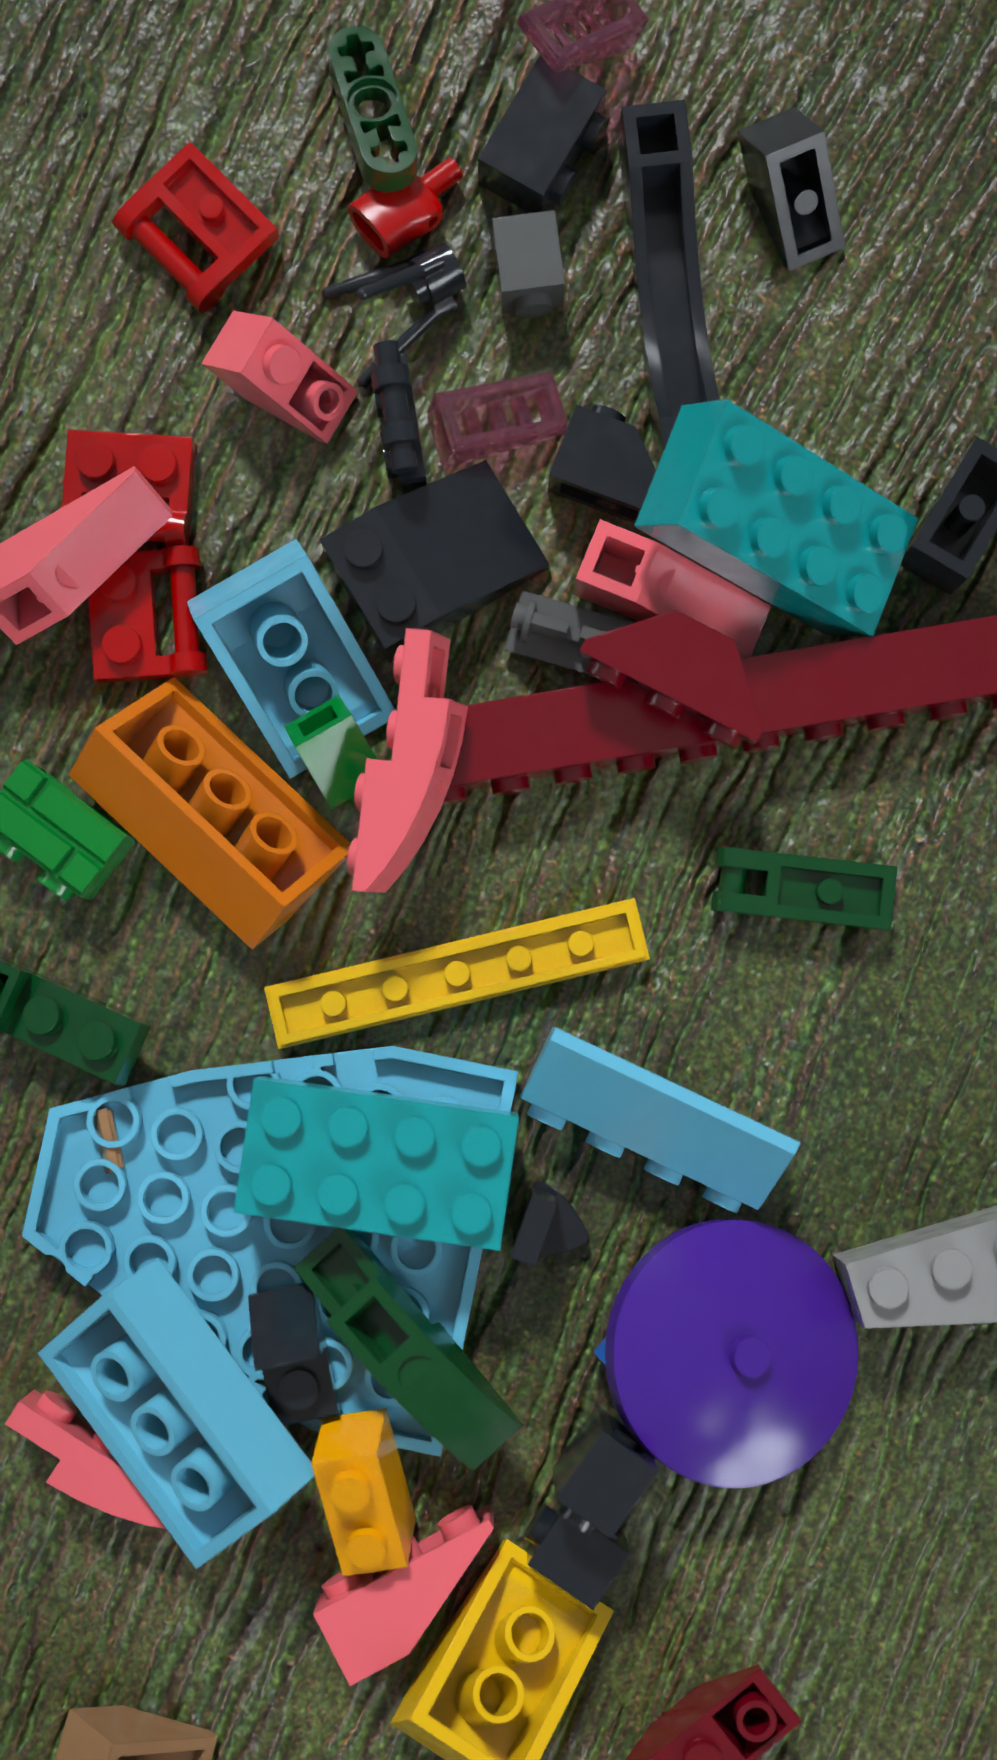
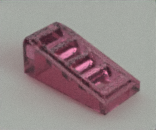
M550 0L521 14L516 24L553 72L556 73L620 54L635 46L649 18L635 0ZM562 24L567 28V30L576 40L575 42L571 39V37L568 35L565 29L561 26Z
M552 371L435 393L427 409L428 422L442 467L472 462L564 435L568 427ZM533 394L542 420L535 423L532 422L525 399L526 396ZM502 403H510L516 426L508 427ZM485 408L491 431L483 432L477 410ZM456 416L461 417L466 436H461Z

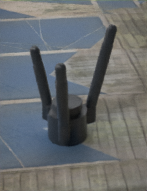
M443 242L426 252L422 250L406 260L323 288L322 296L325 299H331L357 291V298L363 301L405 285L417 306L428 302L431 307L396 340L399 343L401 354L439 318L457 309L452 295L465 289L466 281L457 258L448 245ZM375 360L357 378V385L364 388L372 382L370 373L371 370L376 368Z

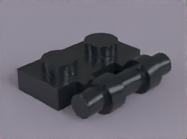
M386 340L373 345L376 368L371 370L370 374L378 418L384 417L385 424L380 427L379 432L388 479L400 477L404 495L427 485L407 354H400L397 341Z

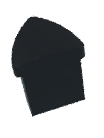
M538 1179L533 1182L511 1244L510 1258L532 1266L536 1265L538 1257L552 1256L573 1250L587 1243L589 1238L588 1231L573 1205L562 1193L543 1180Z

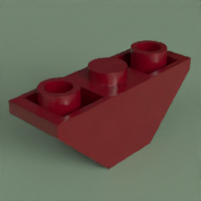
M677 610L587 638L579 651L580 657L590 661L586 669L588 674L618 689L621 688L625 680L645 689L648 693L644 702L673 718L679 719L682 711L685 710L707 721L702 732L729 747L737 749L741 740L752 745L758 741L763 732L735 640Z
M757 1664L698 1685L647 1728L625 1760H757L802 1721Z

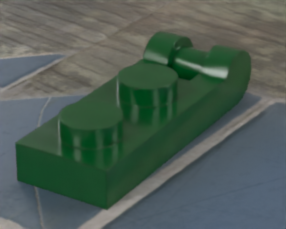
M717 848L715 867L722 869L719 891H713L711 911L880 931L891 930L897 877L896 866L741 848ZM747 871L765 873L763 896L744 894Z

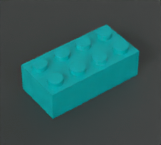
M723 399L682 405L634 527L825 635L873 636L918 518L730 400Z
M266 1076L254 1078L233 1213L500 1251L519 1120L518 1113Z

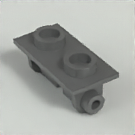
M522 590L519 602L516 603L510 623L511 629L504 651L592 676L586 672L590 661L580 657L579 652L585 639L633 624V622Z

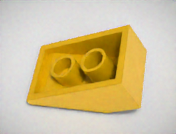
M508 1539L503 1540L422 1663L390 1723L444 1760H540L614 1610L601 1601L592 1610L527 1565V1552Z

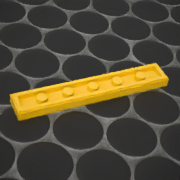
M632 898L264 987L277 1046L278 1049H283L650 960L636 900Z

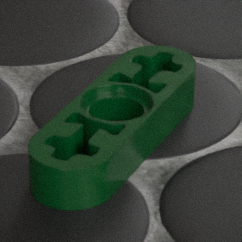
M351 26L343 28L332 36L328 45L329 74L362 177L371 188L379 192L401 190L414 182L416 178L418 149L383 41L378 34L365 27ZM351 56H358L362 63H366V76L357 79V69ZM376 100L384 103L390 110L381 117L368 118L359 114L356 108L365 101ZM388 139L391 158L394 162L398 163L387 164L386 159L380 157V142Z

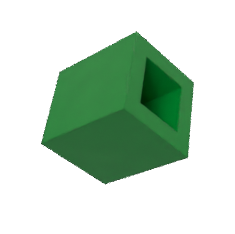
M337 695L284 726L295 749L332 809L342 803H355V786L359 775L365 773L366 759L378 760L340 695Z

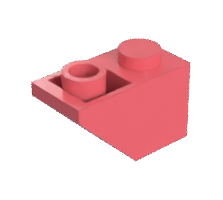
M232 311L201 363L247 401L328 444L359 392L274 318L240 311Z

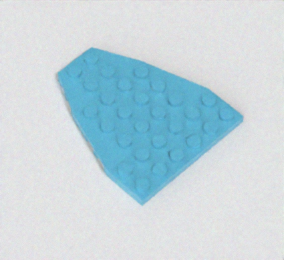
M386 1046L196 1069L50 1108L22 1237L45 1255L55 1257L65 1266L68 1274L85 1287L89 1284L102 1296L159 1258L260 1395L268 1400L262 1371H255L253 1364L248 1295L304 1282L294 1270V1267L337 1227L233 1213L253 1079L266 1076L511 1112L518 1071L398 1046ZM108 1107L110 1110H113L119 1136L118 1141H108L101 1137L95 1122L97 1110ZM99 1144L108 1148L121 1147L125 1167L120 1168L112 1161L102 1158ZM104 1166L110 1168L114 1173L105 1174ZM355 1230L432 1324L440 1322L459 1347L463 1349L483 1248ZM317 1298L340 1403L339 1413L329 1416L387 1408L397 1448L441 1457L443 1445L392 1397L350 1351L326 1322L332 1315ZM323 1417L299 1423L313 1431L320 1432Z

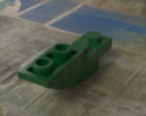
M0 957V1032L9 1034L108 1082L125 1086L151 1026L106 1006L107 1004Z
M336 1228L294 1267V1270L332 1315L326 1322L350 1351L425 1430L472 1471L478 1468L524 1426L440 1322L432 1324L355 1230Z

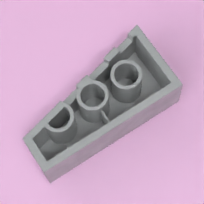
M997 1205L833 1254L841 1285L851 1305L854 1319L864 1328L997 1323Z

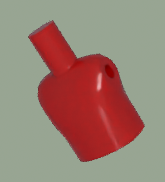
M449 157L423 176L419 177L416 175L414 182L401 190L379 192L371 188L347 206L350 220L366 243L378 255L387 259L406 244L422 237L438 226L443 217V207L437 196L463 179L462 170L458 163Z

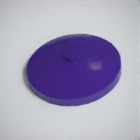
M715 1219L682 1228L658 1242L638 1261L623 1282L616 1296L609 1317L605 1342V1367L613 1402L621 1420L635 1441L660 1464L688 1479L721 1488H747L783 1478L807 1463L823 1448L840 1424L854 1390L858 1366V1337L855 1319L846 1293L835 1273L813 1248L791 1233L775 1226L747 1220Z

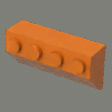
M175 677L95 727L68 774L252 950L289 920L348 857L351 843Z

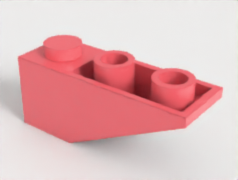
M135 466L0 543V629L16 645L68 617L173 516L171 508Z
M601 519L576 576L573 595L637 621L677 610L735 640L740 658L751 657L771 608L770 604L661 543Z
M490 1504L477 1511H474L472 1505L463 1506L442 1518L437 1524L440 1530L419 1542L413 1536L408 1567L343 1576L341 1571L322 1585L324 1593L319 1595L313 1615L349 1686L410 1654L493 1531L494 1511Z

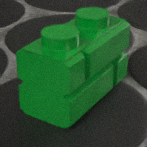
M28 759L21 761L3 784V788L0 791V852L16 863L20 861L23 855L27 856L43 869L37 880L66 901L74 893L88 900L95 897L112 875V871L119 866L135 845L136 839L39 765Z

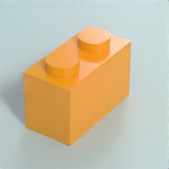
M387 1408L323 1417L311 1466L343 1576L408 1567L416 1516Z

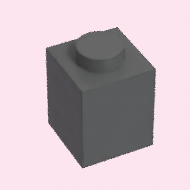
M555 210L492 218V243L502 314L516 312V315L521 318H536L552 312L553 307L563 306L565 282Z

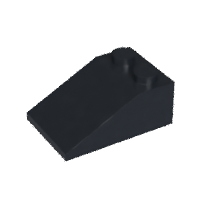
M486 460L378 505L320 539L326 558L389 663L394 660L397 648L400 645H404L406 628L432 630L439 634L550 568V564Z

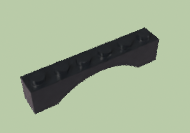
M685 100L622 106L617 139L657 467L682 405L720 400L712 365L702 299L696 236L693 158Z

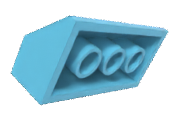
M555 1027L551 1028L520 1095L521 1099L532 1103L527 1115L561 1131L566 1120L590 1131L585 1140L586 1143L615 1157L620 1158L624 1148L647 1157L648 1160L644 1170L679 1186L683 1175L706 1185L702 1195L703 1198L734 1213H738L742 1203L759 1210L795 1156L800 1142Z
M159 1258L107 1291L38 1353L196 1569L271 1516L314 1477L310 1460Z

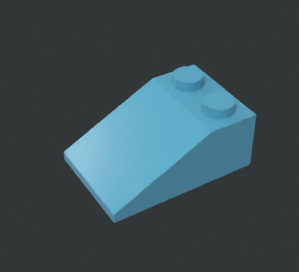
M297 539L187 601L193 620L289 778L303 772L307 767L295 749L284 728L285 725L337 695H340L364 736L387 723L391 712L395 710L308 555Z

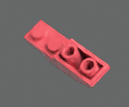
M406 628L404 645H400L395 654L394 678L396 683L400 684L397 710H393L389 716L386 730L388 747L393 749L392 760L366 759L365 773H361L356 782L354 801L357 811L360 812L358 838H354L350 844L347 857L348 872L353 877L352 891L386 893L408 867L425 841L441 810L454 775L463 741L468 706L450 699H444L451 639L432 630Z
M34 1389L18 1402L5 1425L60 1459L46 1483L74 1499L110 1515L146 1526L166 1529L91 1425L76 1416L78 1409L71 1401L53 1391L46 1390L41 1394Z

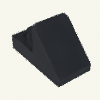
M305 1282L249 1294L248 1303L255 1371H262L269 1406L281 1423L285 1426L339 1413V1398L315 1294Z

